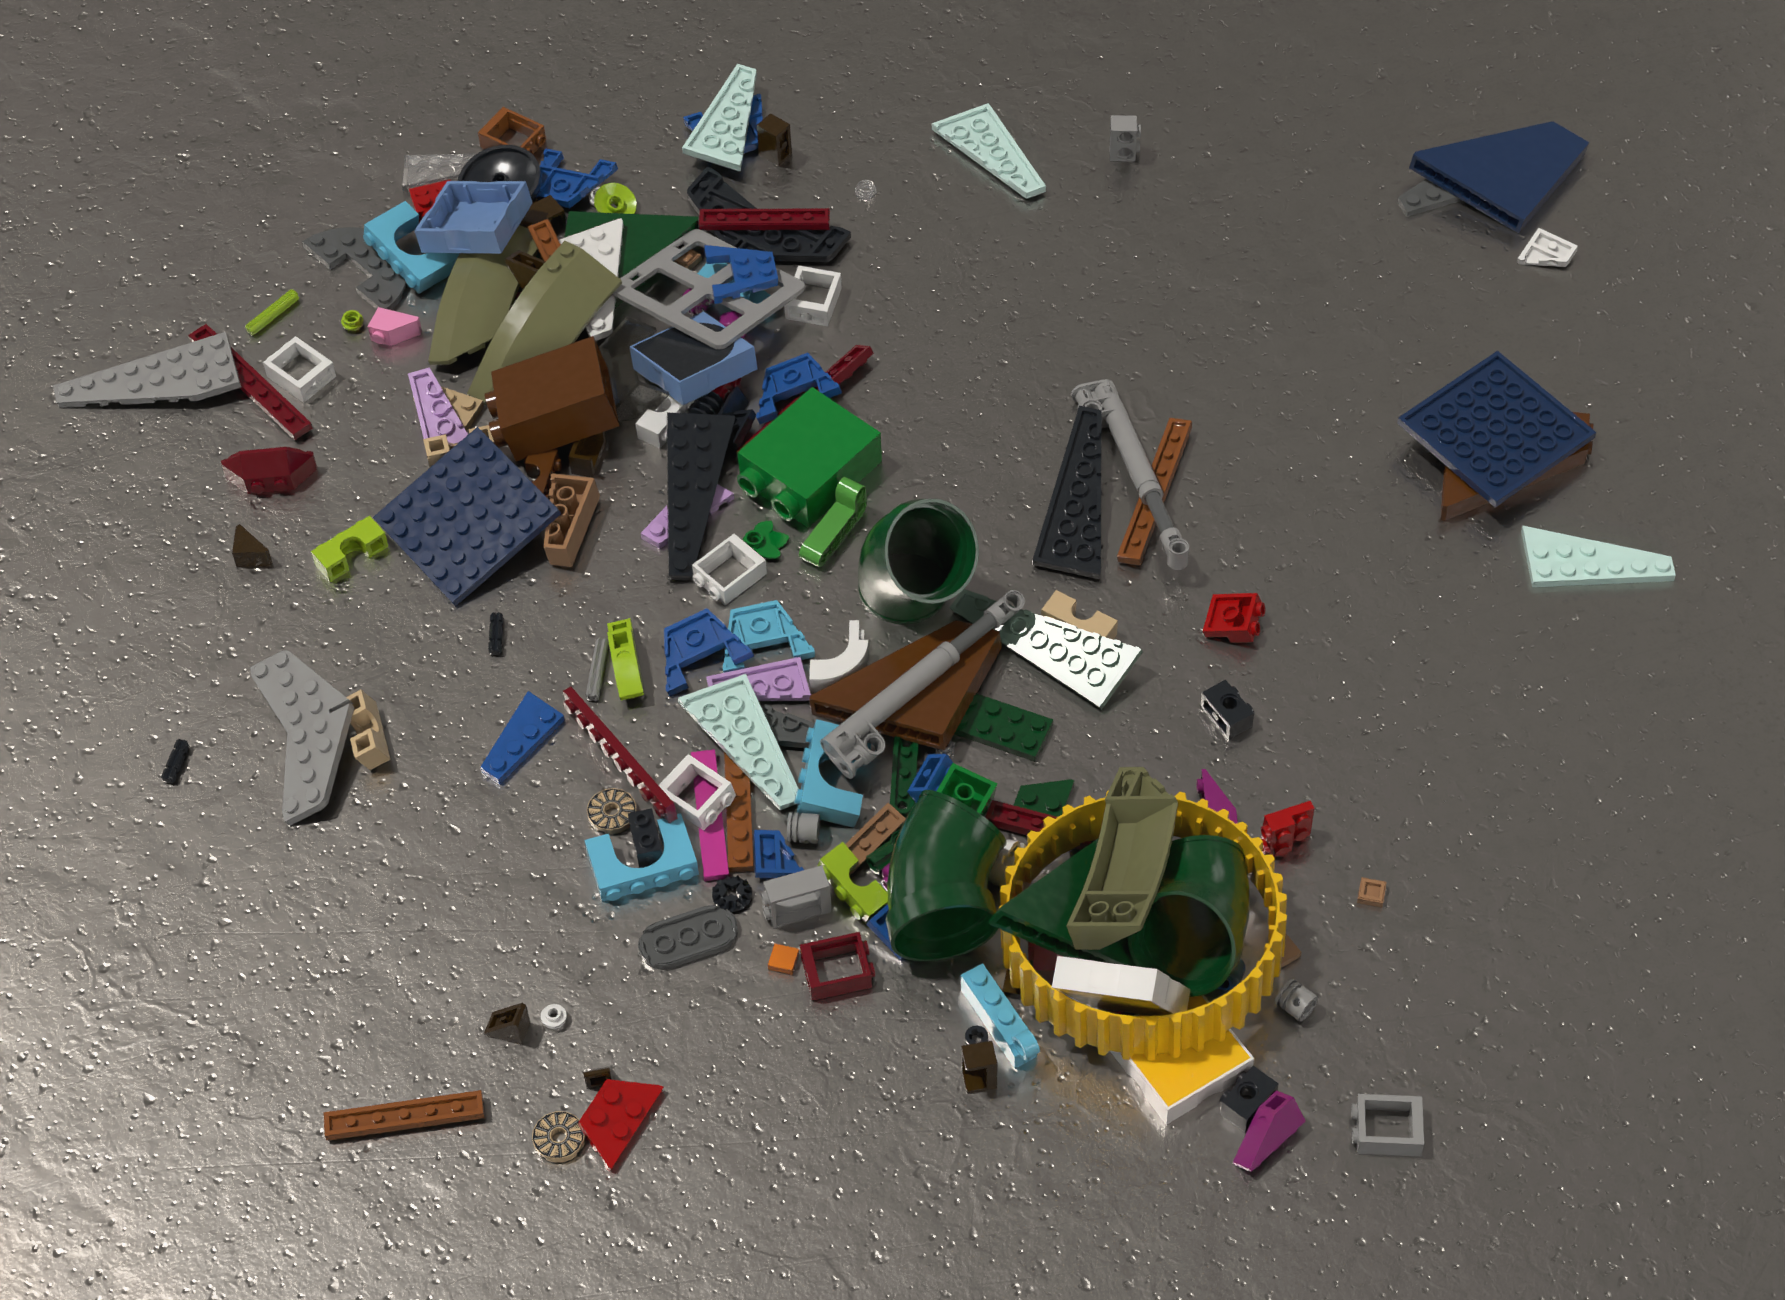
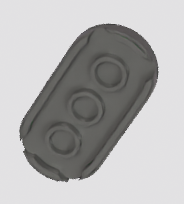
M708 905L649 925L643 931L641 938H639L638 948L640 956L650 967L665 970L722 952L729 948L736 940L738 933L737 921L731 911L724 910L720 906Z

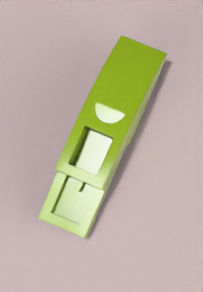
M631 619L607 623L609 647L620 700L643 696L640 664L637 657Z

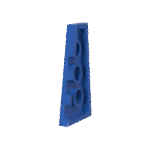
M528 691L481 765V772L500 785L565 721L564 715Z

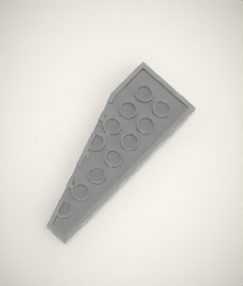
M226 332L53 385L59 408L84 407L90 403H99L100 406L109 405V402H120L121 405L143 404L168 399L170 402H178V399L187 398L190 401H199L241 387Z

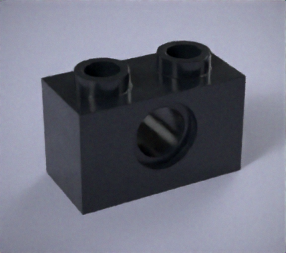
M1226 679L1202 692L1201 708L1228 740L1253 727L1254 710L1252 706L1244 702L1237 688L1231 686Z
M652 808L628 813L639 868L654 864L662 856Z
M1252 1066L1248 1072L1243 1071L1237 1078L1235 1087L1232 1090L1227 1089L1219 1100L1221 1103L1220 1115L1244 1132L1249 1128L1258 1107L1274 1092L1278 1091L1279 1083L1255 1066ZM1249 1095L1252 1099H1244L1241 1096Z

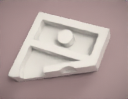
M1538 228L1518 257L1517 263L1520 265L1567 267L1577 252L1578 246Z

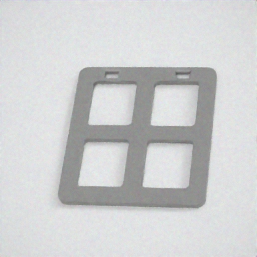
M693 229L620 278L622 284L612 295L714 349H724L803 293L805 283L776 268L778 286L782 288L758 304L742 296L732 299L731 296L723 298V302L720 304L742 314V316L720 332H715L683 314L707 298L714 300L712 285L726 284L733 280L730 264L711 277L705 278L673 261L695 246L736 247L700 229ZM682 244L685 245V246H684L683 248H681V249H678V248H677V247H679V246L682 245ZM662 273L690 287L692 290L671 305L666 306L634 288L654 274ZM636 275L639 276L636 280H631Z

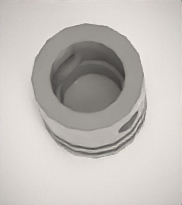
M789 812L787 842L793 840V842L797 843L799 840L800 843L818 844L820 814L802 813L799 815V813H795L793 815V812Z
M1292 978L1281 988L1275 998V1003L1280 1005L1282 1009H1285L1286 1012L1299 1022H1302L1314 1010L1319 997Z

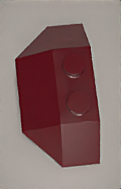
M291 447L239 451L229 458L221 460L225 478L247 494L294 490L317 470L316 460L312 451L305 452Z

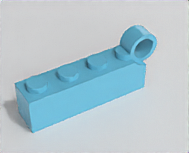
M982 963L961 975L962 993L1014 1069L1036 1058L1037 1054L1040 1053V1048L1034 1035L1029 1031L984 964Z

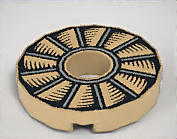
M615 788L605 789L595 794L587 807L588 819L592 827L597 831L600 830L610 835L621 833L630 828L628 813L637 811L635 800L632 796L621 789ZM610 808H616L618 810V812L614 815H608L605 813Z
M555 1111L542 1117L533 1129L532 1141L536 1152L552 1163H563L577 1156V1153L585 1145V1135L578 1126L579 1119L575 1115L564 1111ZM561 1132L566 1135L563 1141L555 1142L552 1140L553 1135Z

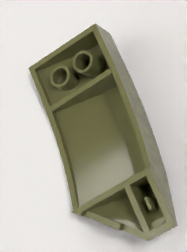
M519 225L501 254H459L449 275L437 312L428 360L430 365H449L457 361V356L468 352L470 355L484 348V343L493 339L499 326L511 309L520 284L506 265L505 259L518 250L534 257L539 252L528 228Z
M564 240L537 271L512 305L489 344L467 395L483 400L484 405H487L485 393L494 390L491 371L575 343L590 320L622 284V280L585 250Z
M1119 767L1105 798L1104 817L1092 865L1082 893L1067 924L1075 949H1102L1142 930L1157 895L1170 853L1178 802L1172 794L1169 795L1166 792L1165 787L1159 781L1149 776L1148 771L1144 767Z

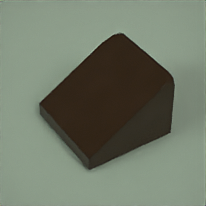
M610 1067L583 1072L586 1088L599 1087L604 1084L606 1079L612 1080Z

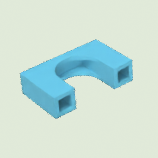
M404 201L364 224L363 238L368 246H372L377 251L382 260H386L391 265L396 274H400L405 279L410 288H414L420 294L450 275L459 253L411 255L400 250L396 242L415 231L419 224V214Z
M816 719L814 727H809L805 742H809V748L804 749L802 762L806 764L805 769L801 768L798 783H802L801 789H797L794 803L798 804L797 813L799 815L802 813L820 814V820L854 828L860 816L863 795L829 785L822 778L818 767L822 762L831 760L822 749L820 741L839 725ZM867 743L869 750H871V743Z
M681 813L677 814L678 819L670 824L665 818L657 820L664 851L659 860L648 867L631 868L622 864L615 855L609 833L584 840L602 902L614 901L622 896L639 894L650 888L664 887L669 883L688 880L693 876L699 875L697 860Z

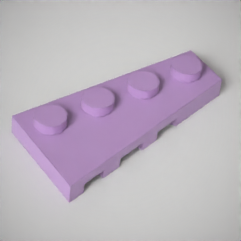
M800 657L706 677L707 685L710 687L746 674L758 701H809L811 696Z

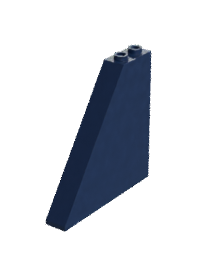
M1551 121L1416 151L1413 154L1409 169L1519 234L1582 160L1590 142Z

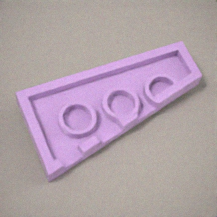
M430 367L408 373L423 438L446 434L447 440L450 443L458 444L468 433Z
M717 484L710 513L716 512L724 502L729 503L732 501L734 493ZM667 505L641 532V539L658 549L667 545Z

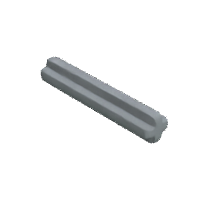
M598 638L595 642L586 690V698L589 701H597L600 697L609 648L606 638Z

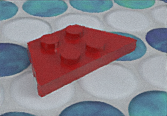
M606 1079L579 1120L578 1126L583 1134L589 1138L590 1145L595 1152H598L605 1163L604 1167L609 1172H611L661 1094L663 1086Z

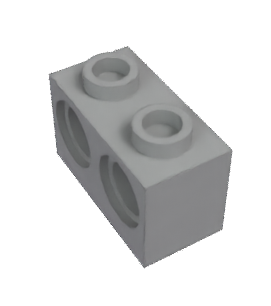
M1111 115L1110 161H1135L1136 153H1140V140H1137V137H1141V124H1137V116Z

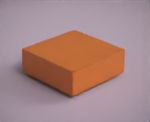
M774 944L768 962V970L793 975L799 956V949Z

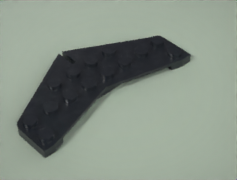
M708 167L703 170L687 189V198L698 214L700 209H757L724 182L723 176ZM830 226L829 230H710L714 237L736 248L773 252L774 261L829 262L851 238L850 231L836 226Z

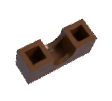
M557 449L527 455L525 461L527 477L537 478L531 482L549 500L551 474L560 472L562 468V459H559Z

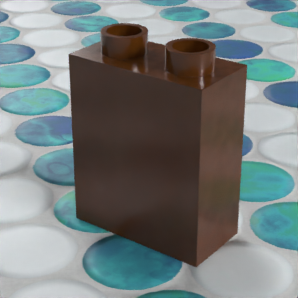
M594 336L491 371L494 390L485 393V400L492 418L496 420L489 422L490 432L498 448L508 445L516 462L527 458V455L543 453L620 426L609 369Z

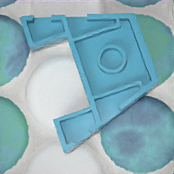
M777 600L731 609L728 629L738 636L750 649L789 642L793 658L800 657L801 660L815 657L814 648L807 643L805 636L794 626L793 620ZM725 647L723 673L745 669L743 662L734 665Z

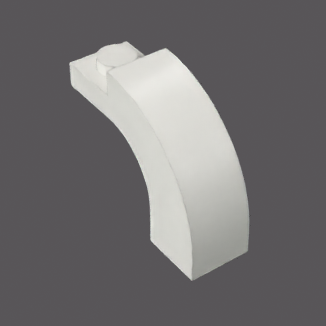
M849 620V643L841 655L826 660H810V693H816L866 667L869 659L868 640H864V630H860L859 620Z

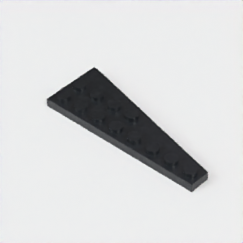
M1079 406L1033 556V565L1096 579L1101 577L1102 410Z
M667 412L668 580L692 579V565L697 561L735 416Z

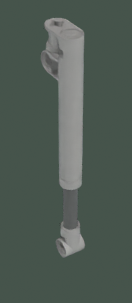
M1103 379L1077 385L1072 390L1071 397L1075 402H1078V408L1079 406L1102 410V428L1109 427L1142 503L1148 505L1160 531V541L1167 554V565L1174 570L1186 568L1189 559V543L1182 538L1180 531L1174 527L1162 501L1164 494L1114 383L1109 379Z
M1016 590L1007 592L984 611L983 617L950 643L943 642L937 649H934L822 738L820 741L822 749L841 773L851 779L856 775L855 771L858 768L869 764L885 749V741L875 728L935 681L951 666L956 664L960 660L961 653L991 629L999 628L1019 612L1025 604L1024 596ZM1007 600L1013 603L1014 608L1009 606ZM867 743H871L875 747V752L868 749Z

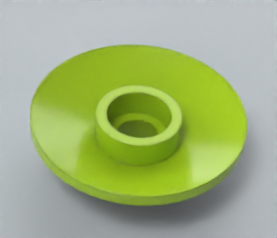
M604 184L597 190L594 196V205L597 212L634 214L636 211L637 202L634 194L622 184Z

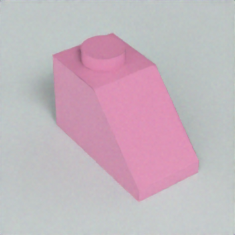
M380 307L377 308L368 325L371 341L390 346L419 336L422 333L419 317Z

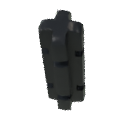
M493 612L490 615V642L488 643V650L491 655H500L502 652V626L504 618L500 612Z
M176 740L173 747L175 749L171 751L165 766L167 768L163 770L161 775L163 782L170 784L175 782L177 778L176 773L179 772L185 758L184 754L189 749V744L186 740Z

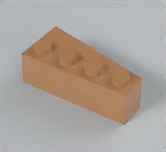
M551 474L549 498L559 509L561 515L545 528L544 550L550 565L572 567L600 494L594 478Z

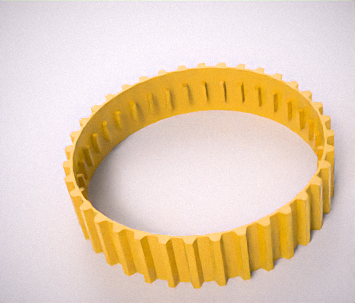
M1178 792L1174 796L1177 799L1178 807L1173 836L1180 838L1196 835L1220 836L1233 840L1243 848L1248 878L1256 886L1264 900V906L1268 908V943L1265 944L1263 957L1260 961L1258 960L1256 967L1242 982L1228 993L1208 1004L1188 1011L1163 1016L1139 1017L1120 1015L1089 1007L1052 988L1035 971L1027 960L1026 954L1022 953L1020 938L1000 929L1003 963L1005 969H1010V984L1012 988L1021 989V1002L1024 1007L1033 1005L1035 1007L1036 1020L1040 1023L1049 1021L1054 1025V1034L1058 1037L1067 1033L1075 1038V1046L1079 1048L1090 1044L1097 1047L1098 1054L1103 1056L1110 1050L1121 1052L1124 1060H1130L1133 1053L1145 1054L1148 1061H1154L1157 1054L1167 1052L1173 1058H1178L1183 1049L1192 1047L1199 1052L1204 1050V1042L1215 1039L1218 1042L1224 1041L1226 1039V1031L1231 1027L1240 1030L1245 1026V1016L1248 1012L1257 1014L1261 1010V996H1270L1272 994L1274 977L1280 976L1281 961L1285 951L1287 895L1282 893L1283 877L1282 874L1274 873L1275 859L1273 855L1263 854V841L1261 838H1251L1247 834L1248 825L1244 822L1235 824L1229 819V811L1226 809L1216 812L1208 808V800L1202 798L1197 803L1186 800V793ZM1089 795L1084 797V804L1076 808L1067 804L1062 807L1063 814L1058 818L1054 819L1048 816L1043 820L1044 828L1040 832L1030 831L1027 834V847H1017L1014 852L1015 865L1007 866L1005 870L1006 885H1002L1000 889L1001 906L1027 889L1039 873L1059 856L1079 846L1082 842H1090L1099 838L1106 806L1105 798L1095 800Z

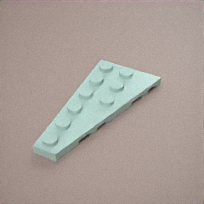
M740 64L736 65L683 145V154L741 172L757 78L756 69Z
M989 103L932 123V130L1026 199L1046 192V185Z
M1522 526L1521 532L1532 587L1666 582L1675 580L1676 575L1671 556Z
M746 674L678 698V703L779 810L796 805L794 800L799 788Z

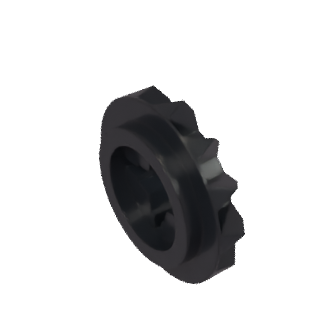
M727 875L725 879H718L717 884L712 888L713 902L716 906L731 912L742 910L752 899V887H750L747 879L743 880L739 875L736 877ZM727 889L732 891L736 889L737 896L733 894L728 895Z

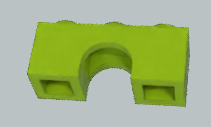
M368 516L345 531L338 533L327 542L318 545L311 553L315 566L329 582H332L350 571L346 555L350 552L361 551L368 558H371L389 546L385 532L371 516Z
M841 842L823 856L817 866H823L827 880L834 887L836 896L842 901L845 900L851 907L850 910L854 917L858 920L861 919L866 924L888 904L887 892L876 879L867 886H858L851 881L849 873L856 868L859 860L844 842Z

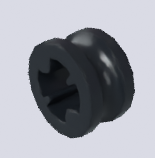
M972 1026L965 1033V1045L976 1043L975 1039H972L974 1035L981 1038V1042L988 1041V1032L982 1026Z

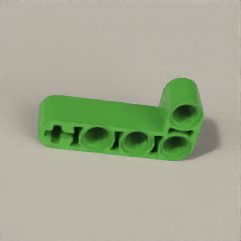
M843 477L836 487V502L807 537L799 551V558L820 568L828 561L866 510V486L846 477Z

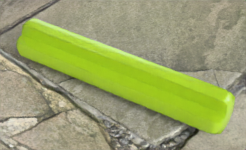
M290 289L245 325L247 333L251 336L258 333L298 301V293Z

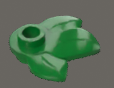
M772 521L758 523L755 525L754 530L748 531L743 537V541L765 559L779 558L781 556L779 549L784 547L789 540V535L773 531Z

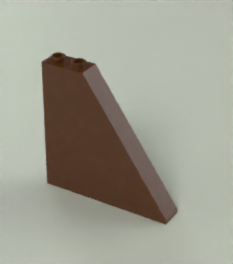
M955 620L812 694L809 698L812 715L843 723L934 649H937L939 645L945 641L950 643L972 624ZM991 629L961 653L960 660L956 664L951 666L875 729L885 735L897 736L900 739L945 751L968 710L974 695L979 690L1002 648L1000 631Z

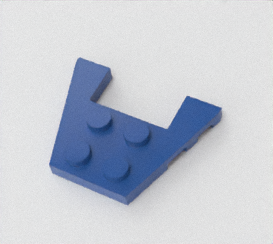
M761 94L753 95L744 153L758 149L757 124L763 120ZM702 112L683 117L685 126L692 132L703 117Z
M545 149L543 153L544 160L540 164L542 185L536 198L539 201L551 195L560 206L571 208L618 170L616 162L599 159L589 174L561 169L557 167L564 159L563 153L561 151Z
M704 245L706 263L730 262L734 283L712 285L715 304L722 303L723 298L726 297L738 298L740 293L749 290L755 293L778 286V275L773 252Z
M809 353L802 354L766 368L762 385L763 396L759 400L760 410L757 412L756 418L760 425L776 419L778 413L775 402L787 400L801 392H807L811 387L818 386L819 392L831 398L842 393L840 386L832 380L828 373L824 372Z
M707 608L664 628L666 691L669 697L689 688L681 668L726 647L734 665L754 657L752 650Z

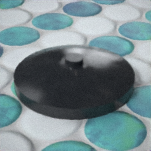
M498 145L474 155L462 168L457 181H526L533 202L542 185V171L538 161L528 150L515 145Z

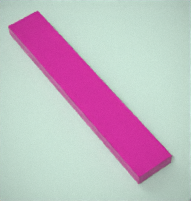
M715 749L691 752L693 758L718 774ZM697 775L693 780L696 808L699 810L717 791L718 787ZM721 812L715 822L709 824L704 831L699 828L704 881L725 879L729 875Z

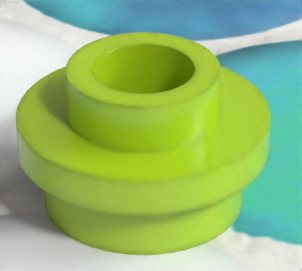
M349 310L343 314L341 323L344 329L355 331L363 326L364 320L358 311Z

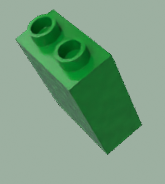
M811 387L737 452L740 473L737 476L738 484L749 496L757 497L760 494L770 501L775 512L784 520L790 521L795 518L809 528L836 502V487L843 477L859 483L882 462L881 432Z

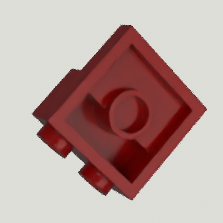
M451 179L409 189L414 210L419 214V223L434 205L436 197L446 182L451 181Z
M1258 593L1213 594L1202 632L1205 637H1228L1230 643L1253 642L1254 637L1260 634L1259 618L1265 616V604L1261 601Z
M1311 800L1264 815L1263 826L1261 827L1263 854L1273 855V857L1284 856L1289 851H1292L1294 840L1301 841L1311 835L1315 809Z

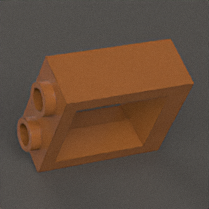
M502 107L478 132L480 148L484 150L493 146L509 145L499 140L509 128L529 137L520 147L532 154L542 147L546 141L544 125L505 107Z

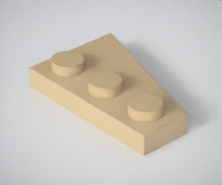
M441 386L467 432L483 409V400Z

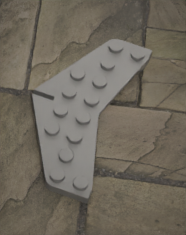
M283 650L251 666L250 671L253 680L287 731L282 814L284 822L290 826L327 806L354 707L348 698L290 651Z

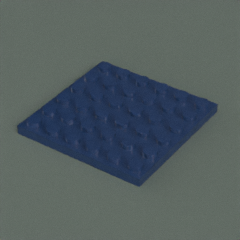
M1498 350L1398 417L1397 421L1398 425L1494 507H1497L1589 443L1596 436V431Z
M476 427L374 515L373 518L456 607L558 518L561 512Z

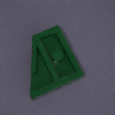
M1068 779L1021 785L1014 806L1059 817L1063 814L1062 807L1066 806L1069 802L1075 780Z

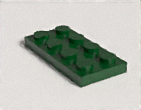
M976 693L954 734L1036 762L1053 726V719Z

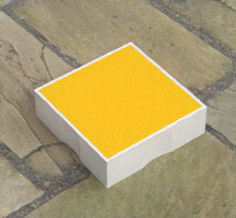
M1057 956L1052 988L1089 1007L1149 1016H1163L1187 1011L1190 989L1172 980L1158 969Z
M1204 995L1189 997L1187 1011L1210 1002ZM1135 1014L1134 1016H1139V1017H1140V1016H1149V1015ZM1231 1028L1226 1031V1039L1224 1041L1218 1042L1215 1039L1204 1042V1050L1199 1052L1192 1047L1183 1049L1178 1058H1173L1167 1052L1157 1054L1154 1061H1148L1145 1054L1133 1053L1130 1060H1124L1121 1052L1110 1050L1125 1072L1138 1083L1145 1098L1166 1125L1197 1107L1207 1097L1222 1092L1234 1085L1239 1075L1243 1071L1248 1072L1254 1064V1057Z

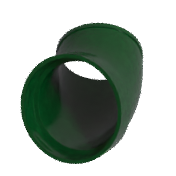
M914 499L898 505L890 513L883 516L866 536L858 562L859 595L866 609L877 618L889 623L914 624L934 616L943 608L947 600L962 592L971 581L979 558L977 535L966 514L957 506L944 500ZM902 553L923 556L934 562L941 569L945 580L933 592L922 595L911 593L897 582L892 573L888 556Z
M923 790L920 794L919 800L911 808L900 829L889 865L887 882L889 912L886 916V927L892 950L898 956L913 961H938L966 954L988 942L998 930V928L988 924L989 919L997 912L994 897L987 889L992 867L999 857L1000 851L1006 846L1007 841L1000 830L980 813L966 804L937 791Z
M1196 835L1173 840L1157 895L1143 928L1128 936L1129 951L1137 967L1158 969L1172 980L1189 988V997L1210 993L1221 986L1236 968L1242 955L1243 942L1249 921L1250 888L1245 853L1238 843L1228 838L1213 835Z

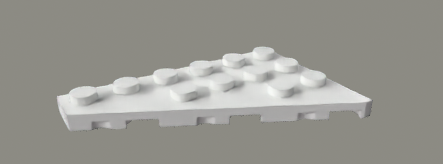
M622 218L559 240L560 244L565 240L582 248L618 277L624 228ZM614 295L610 296L584 328L589 338L594 336L597 341L613 335L616 303Z

